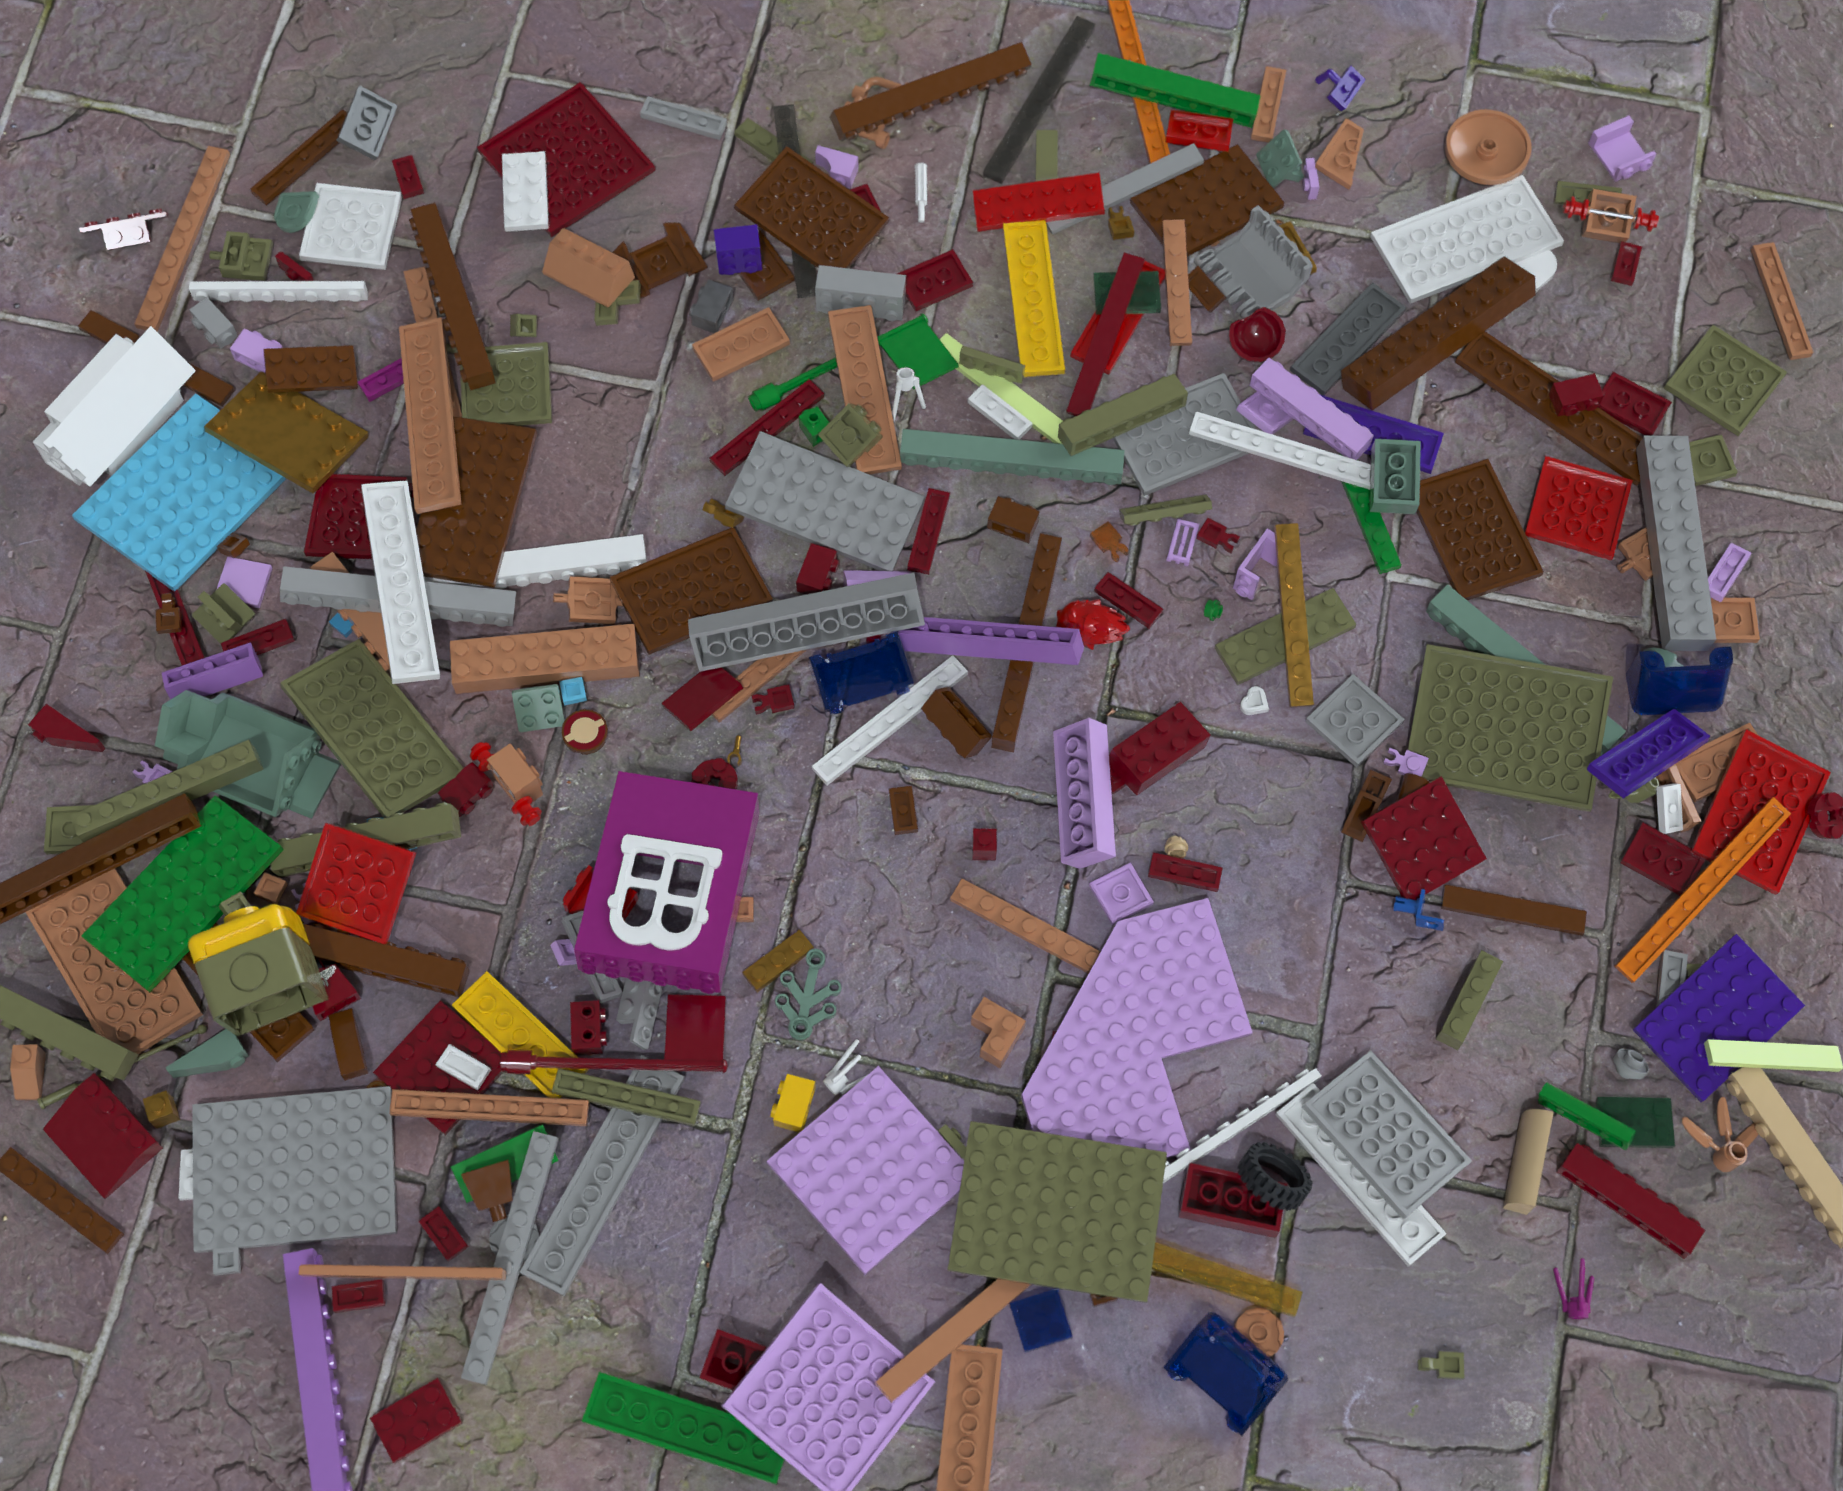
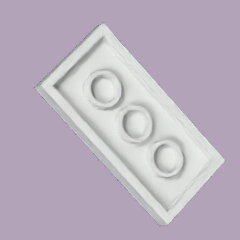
M545 151L502 154L505 231L549 229Z

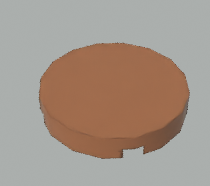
M1254 1308L1247 1310L1238 1318L1234 1325L1233 1338L1236 1347L1242 1354L1251 1359L1263 1360L1272 1357L1278 1352L1284 1340V1329L1281 1321L1267 1309Z

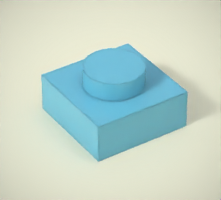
M582 677L559 681L564 706L587 701Z

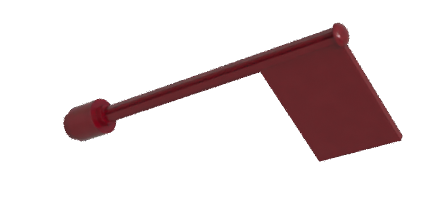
M668 994L664 1059L537 1057V1055H533L532 1050L508 1049V1052H502L501 1071H507V1074H531L532 1069L536 1070V1068L710 1071L723 1072L724 1074L728 1069V1063L723 1059L726 996Z

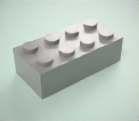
M819 265L815 286L816 310L828 314V311L871 305L873 318L902 321L906 300V275Z

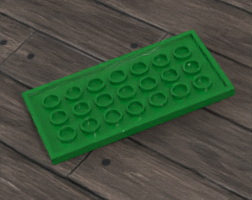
M216 795L198 813L201 827L172 840L81 935L85 941L149 993L190 951L188 947L189 939L193 935L210 929L221 918L223 912L219 908L220 903L239 892L243 894L284 850L281 845Z

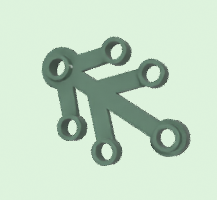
M812 949L806 955V963L809 970L804 992L801 991L795 982L792 972L784 971L780 975L781 984L789 989L800 1005L799 1015L790 1006L789 997L786 994H778L775 998V1005L785 1013L790 1021L788 1027L789 1034L792 1038L799 1041L810 1037L813 1026L826 1018H834L837 1013L836 1006L833 1003H826L823 1005L822 1010L808 1017L810 1008L829 996H838L842 990L839 981L831 980L825 988L813 995L818 971L825 964V955L819 949ZM813 958L820 959L818 964H813L811 961ZM785 976H790L792 980L790 982H784L783 978ZM832 985H837L839 989L837 991H831L830 987ZM784 998L787 1002L784 1005H780L778 1000ZM831 1007L834 1011L832 1014H827L825 1009ZM804 1026L805 1030L800 1033L796 1031V1028Z

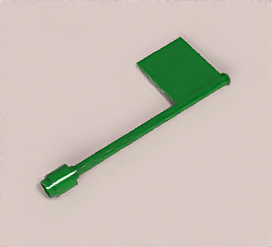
M923 313L919 317L877 337L879 347H882L897 369H912L914 377H919L920 386L959 367L957 361L930 328L928 318ZM836 357L780 385H774L770 382L752 391V394L748 396L751 407L757 412L759 410L764 411L781 402L780 397H782V394L802 385L808 379L813 380L837 368Z

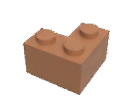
M983 997L972 1015L971 1025L989 1035L980 1049V1057L1001 1069L1024 1031L1026 1020Z

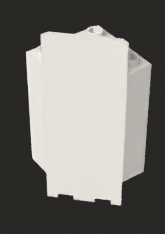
M152 326L135 343L127 337L123 339L115 334L44 411L51 423L39 434L33 443L46 464L80 486L84 482L91 487L104 471L112 476L184 401L180 394V388L196 370Z

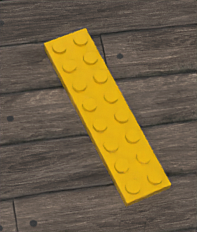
M1046 220L1003 223L1019 364L1025 365L1024 377L1065 374Z

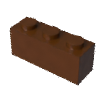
M949 687L936 689L921 707V710L926 714V718L934 723L940 730L941 735L949 740L955 747L956 752L964 757V759L978 755L992 738L987 729Z

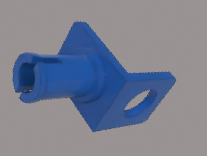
M1425 889L1421 890L1420 898L1417 900L1396 896L1394 911L1415 914L1416 926L1443 931V919L1422 916Z

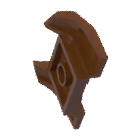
M663 223L666 237L629 253L624 241L612 252L629 261L635 276L632 281L639 280L641 285L640 299L649 296L650 289L685 273L690 277L708 268L680 223Z

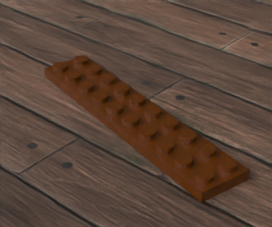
M1486 331L1473 339L1456 358V364L1624 478L1633 480L1632 483L1636 486L1641 482L1636 448L1643 437L1600 408L1592 411H1579L1572 416L1563 415L1558 417L1549 397V392L1553 383L1560 381Z

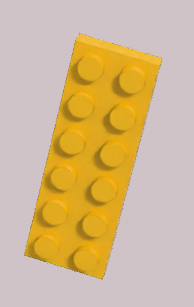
M488 971L452 1004L453 1008L501 1053L508 1052V1049L532 1050L533 1055H537V1057L578 1058ZM536 1068V1070L532 1069L531 1074H523L547 1098L560 1099L562 1097L552 1093L558 1068ZM560 1068V1069L569 1070V1071H573V1072H577V1073H582V1074H585V1073L589 1070V1069Z

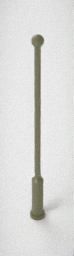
M201 1024L197 1029L139 1055L134 1063L198 1033L204 1034L207 1031V1027ZM73 1083L43 1098H38L37 1101L40 1108L43 1110L47 1106L68 1097L81 1083Z

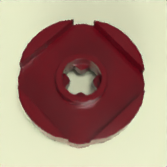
M722 758L704 761L692 772L691 783L709 785L710 779L719 778L718 787L737 789V773Z
M1835 792L1815 795L1808 806V814H1811L1812 821L1808 822L1811 831L1822 839H1839L1843 834V798ZM1827 811H1829V813H1830V819H1829V820H1828Z

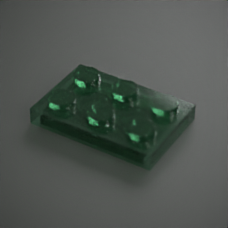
M1141 271L1126 314L1161 313L1159 271ZM1117 272L1093 273L1095 315L1102 314Z
M1596 1098V1109L1636 1130L1629 1148L1675 1147L1671 1098ZM1599 1137V1147H1618Z

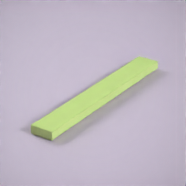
M946 333L940 341L959 364L960 351L963 345ZM961 364L956 368V370L980 387L983 384L1032 422V427L1051 442L1062 444L1058 438L1059 424L1063 420L1015 384L996 375L990 376L977 369H968Z

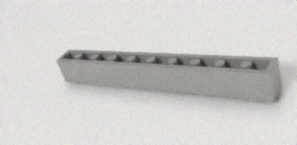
M283 566L280 602L290 605L304 604L312 607L323 606L338 610L351 609L359 612L381 613L375 576ZM424 581L431 619H447L453 622L466 621L475 624H494L500 627L513 626L516 591Z

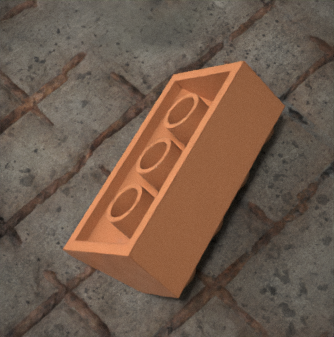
M565 228L550 242L542 271L544 275L607 308L635 278L628 260Z

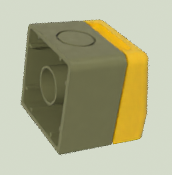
M271 904L261 909L256 906L238 909L225 916L223 924L193 935L189 939L188 947L212 1018L237 1037L328 1000L301 918L289 907Z

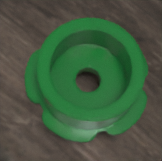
M1218 599L1208 600L1205 605L1204 616L1210 618V621L1220 618L1223 612V605L1220 604Z

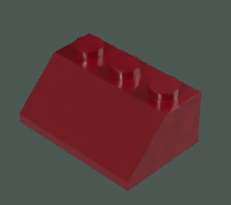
M717 1329L699 1378L733 1391L767 1347Z

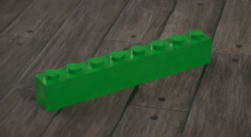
M1101 53L1097 54L1089 85L1192 113L1232 118L1234 124L1252 128L1256 119L1261 95L1238 90L1229 86L1219 85L1210 81L1200 80Z

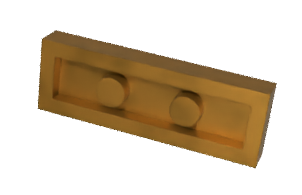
M799 929L742 972L743 976L758 993L784 971L789 970L805 958L807 953L814 949V946Z

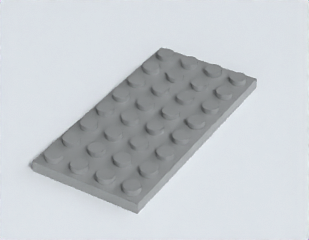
M760 431L725 504V509L809 543L836 550L839 555L879 571L892 572L925 501V497Z

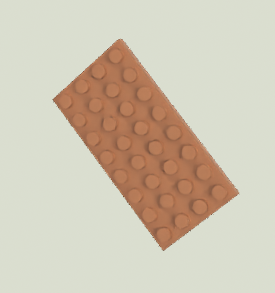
M113 869L27 911L26 914L95 1032L136 1054H140L199 1018L203 1013L175 967L149 993L81 937L127 888L117 870Z

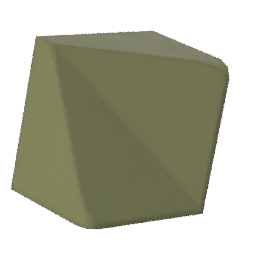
M510 315L511 337H536L537 315Z

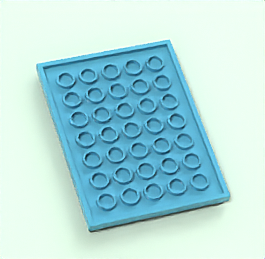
M197 394L189 399L72 514L75 521L173 591L178 590L218 549L217 546L232 532L234 533L286 480L285 477L205 432L204 426L220 410Z

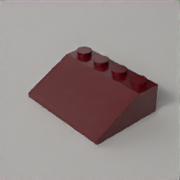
M95 1073L73 1090L43 1128L44 1132L104 1199L110 1196L163 1149L157 1140Z

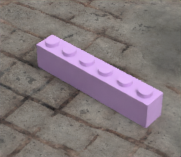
M1268 358L1252 374L1250 386L1344 457L1357 460L1370 447L1374 435L1367 427L1355 422L1349 414L1343 413L1333 402L1324 399L1314 388L1304 384L1298 376L1285 370L1279 362Z

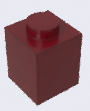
M973 828L972 860L996 861L997 829Z

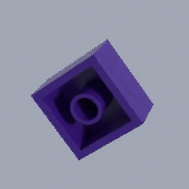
M757 225L714 229L719 275H733L741 272L753 273L762 270Z

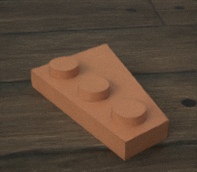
M1346 118L1316 162L1315 169L1349 190L1353 182V173L1356 168L1357 155L1364 129Z

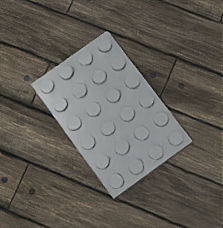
M1225 373L1185 388L1188 392L1186 406L1113 438L1118 449L1125 450L1124 460L1143 496L1249 454L1242 450L1189 435L1196 411L1256 429L1251 421L1236 411L1241 402Z
M1369 1051L1302 1106L1305 1112L1403 1220L1472 1162L1372 1051Z

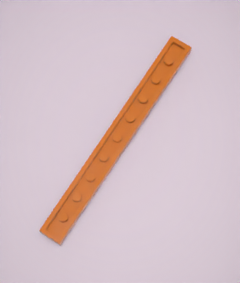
M1107 0L1121 58L1146 65L1130 1ZM1132 97L1148 161L1151 164L1170 155L1157 103Z
M1774 797L1771 798L1614 967L1631 983L1635 982L1791 813Z

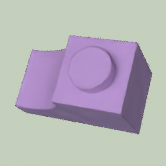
M818 145L815 151L816 165L826 169L830 177L846 188L851 189L859 169L858 156Z

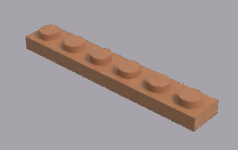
M1163 220L1170 346L1192 345L1185 220Z
M1774 242L1753 245L1751 252L1789 359L1795 360L1811 357L1813 350Z

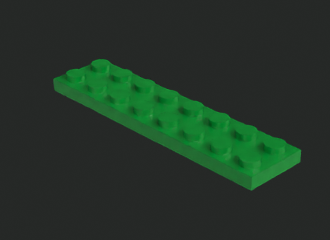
M602 1372L598 1373L582 1418V1422L774 1485L778 1483L785 1461L730 1413Z

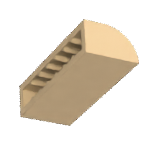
M1529 1109L1522 1113L1503 1209L1527 1215L1536 1206L1554 1112Z

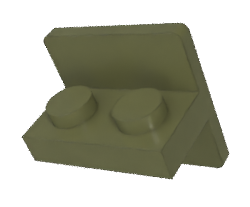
M225 583L212 595L203 591L198 596L203 603L192 614L219 643L232 639L255 616V612Z

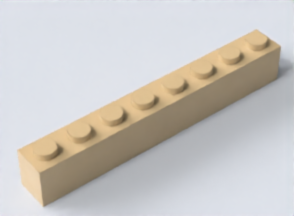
M1743 1067L1732 1073L1725 1081L1728 1091L1733 1096H1736L1744 1114L1750 1117L1756 1124L1757 1133L1762 1138H1765L1770 1146L1772 1155L1779 1159L1785 1167L1786 1175L1796 1183L1801 1197L1809 1202L1817 1220L1827 1228L1830 1239L1842 1249L1843 1185L1762 1068Z

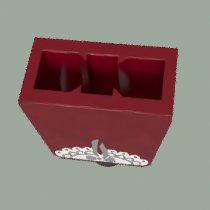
M318 959L315 961L328 1000L315 1004L312 1008L321 1022L328 1018V1015L339 1012L360 1000L361 997L335 964L326 968L322 960Z

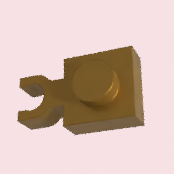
M1119 206L1118 213L1113 212L1112 207L1108 208L1110 218L1108 219V226L1113 240L1134 237L1135 231L1130 216L1123 217L1124 210L1122 206Z
M712 498L709 503L704 502L702 510L709 514H714V519L720 521L726 527L733 528L744 521V516L725 509V505H721Z

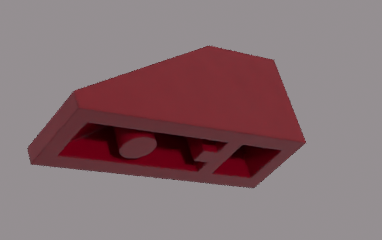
M45 704L28 724L33 731L31 735L41 743L46 741L52 746L103 752L105 750L99 739L48 704Z

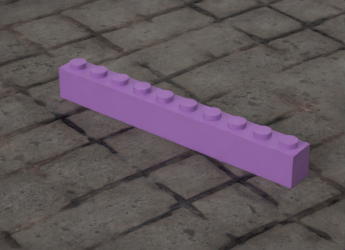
M313 1248L283 1254L312 1491H353L352 1484L347 1482L346 1472L350 1470L349 1460L343 1453V1446L346 1445V1435L344 1430L340 1429L339 1420H343V1411L341 1404L337 1405L336 1395L340 1394L338 1380L334 1379L333 1369H336L337 1365L335 1355L331 1354L330 1344H333L332 1330L327 1328L326 1319H330V1310L328 1304H324L323 1295L327 1294L326 1282L321 1277H303L298 1275L301 1264L324 1265L323 1258Z

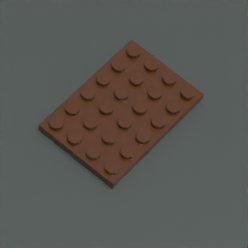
M1238 144L1229 148L1228 152L1223 151L1205 160L1204 164L1130 198V204L1162 245L1163 220H1185L1187 257L1243 229L1249 222L1251 210L1259 205L1263 211L1268 212L1270 215L1284 208L1285 204Z
M787 146L734 204V209L817 268L821 265L848 269L889 222V217Z
M1489 459L1420 480V499L1416 513L1452 588L1467 601L1543 575L1544 571Z
M734 527L610 577V582L632 624L635 625V630L648 655L689 639L688 619L773 602L772 596Z

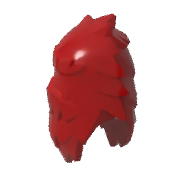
M1088 599L1083 601L1076 600L1067 604L1062 610L1057 611L1056 627L1079 629L1084 647L1091 650L1094 649L1095 645L1109 644L1122 640V635L1130 630V627L1124 622L1126 620L1125 616L1116 612L1117 610L1101 605L1100 599L1088 601Z

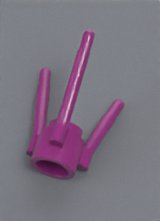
M1581 1258L1578 1297H1570V1302L1567 1301L1558 1268L1553 1269L1562 1301V1312H1568L1569 1319H1588V1314H1590L1594 1276L1591 1275L1589 1277L1586 1298H1584L1585 1259Z

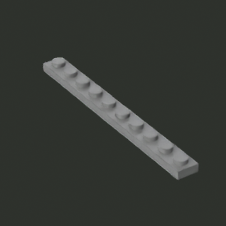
M533 1131L493 1267L503 1268L506 1271V1280H489L462 1372V1379L485 1385L488 1383L559 1139L557 1137Z

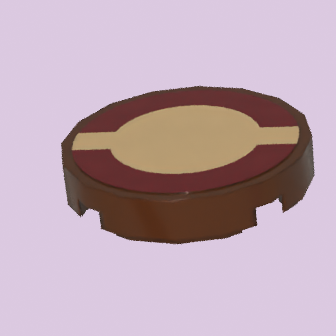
M582 709L573 712L566 718L562 725L561 733L564 744L569 750L581 753L582 755H588L597 752L604 746L608 736V727L605 719L599 713L593 710Z

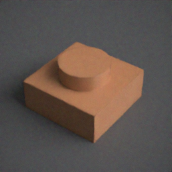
M264 873L254 894L256 897L277 905L288 884L285 880Z

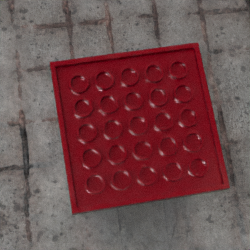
M581 82L477 147L479 154L502 180V154L545 151L549 229H545V231L551 238L563 228L566 229L656 171L655 165Z

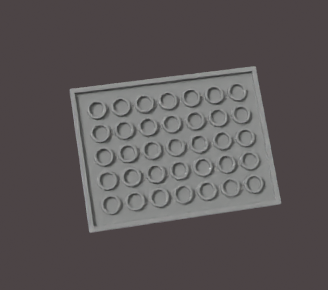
M391 1086L192 1104L193 1251L195 1253L213 1252V1249L235 1246L245 1249L397 1234L393 1116L389 1114L392 1097Z

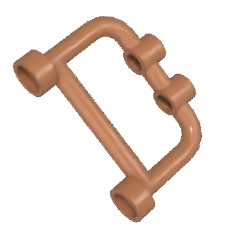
M871 77L861 87L855 86L853 88L852 98L855 99L852 103L867 98L869 89L874 85L893 89L902 84L881 77ZM847 101L844 106L851 104V102ZM884 124L877 126L878 128L873 132L866 133L863 131L858 133V136L875 141L876 147L885 149L889 143L890 133L883 131L886 127Z

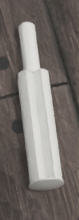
M925 163L915 164V205L918 206V221L920 223L925 221L924 206L927 205V165Z

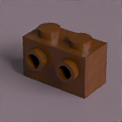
M998 496L988 517L987 529L1029 544L1038 525L1040 511H1037L1030 505L1018 504L1011 498Z

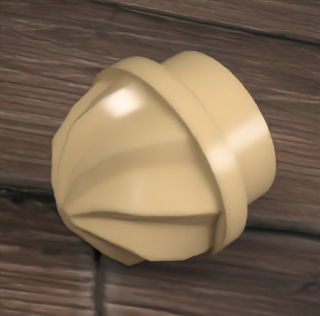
M1175 835L1168 838L1164 847L1165 852L1168 856L1182 859L1186 856L1188 844L1181 836L1177 837Z

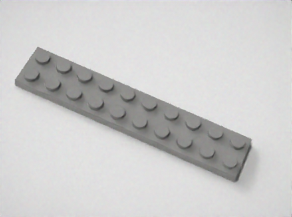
M642 1055L640 1057V1059H648ZM633 1070L626 1084L677 1095L685 1077L674 1071ZM611 1108L520 1270L521 1275L565 1297L663 1119Z

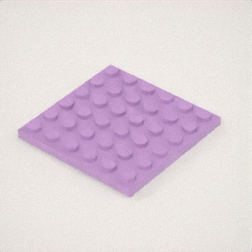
M878 1066L768 1159L767 1164L861 1272L866 1275L960 1192L964 1161Z
M818 1283L721 1406L819 1490L852 1491L935 1381L926 1374L893 1403H890L875 1385V1382L901 1361L905 1355L826 1287Z

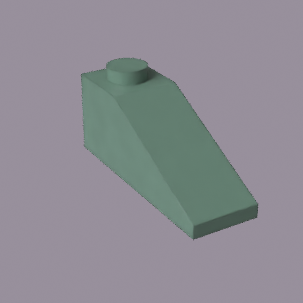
M225 1029L167 1066L166 1070L173 1078L225 1071L241 1066L249 1055L238 1037Z

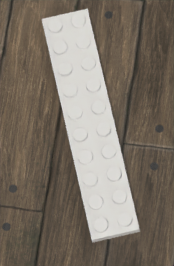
M395 481L361 484L392 684L440 679L408 482Z

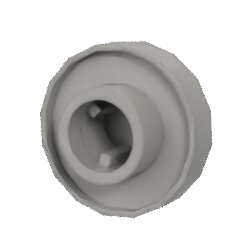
M1621 1048L1613 1057L1618 1074L1625 1079L1640 1080L1649 1071L1644 1057L1635 1050Z

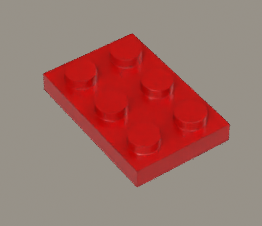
M1171 109L1166 142L1187 146L1194 143L1196 148L1228 152L1233 119Z

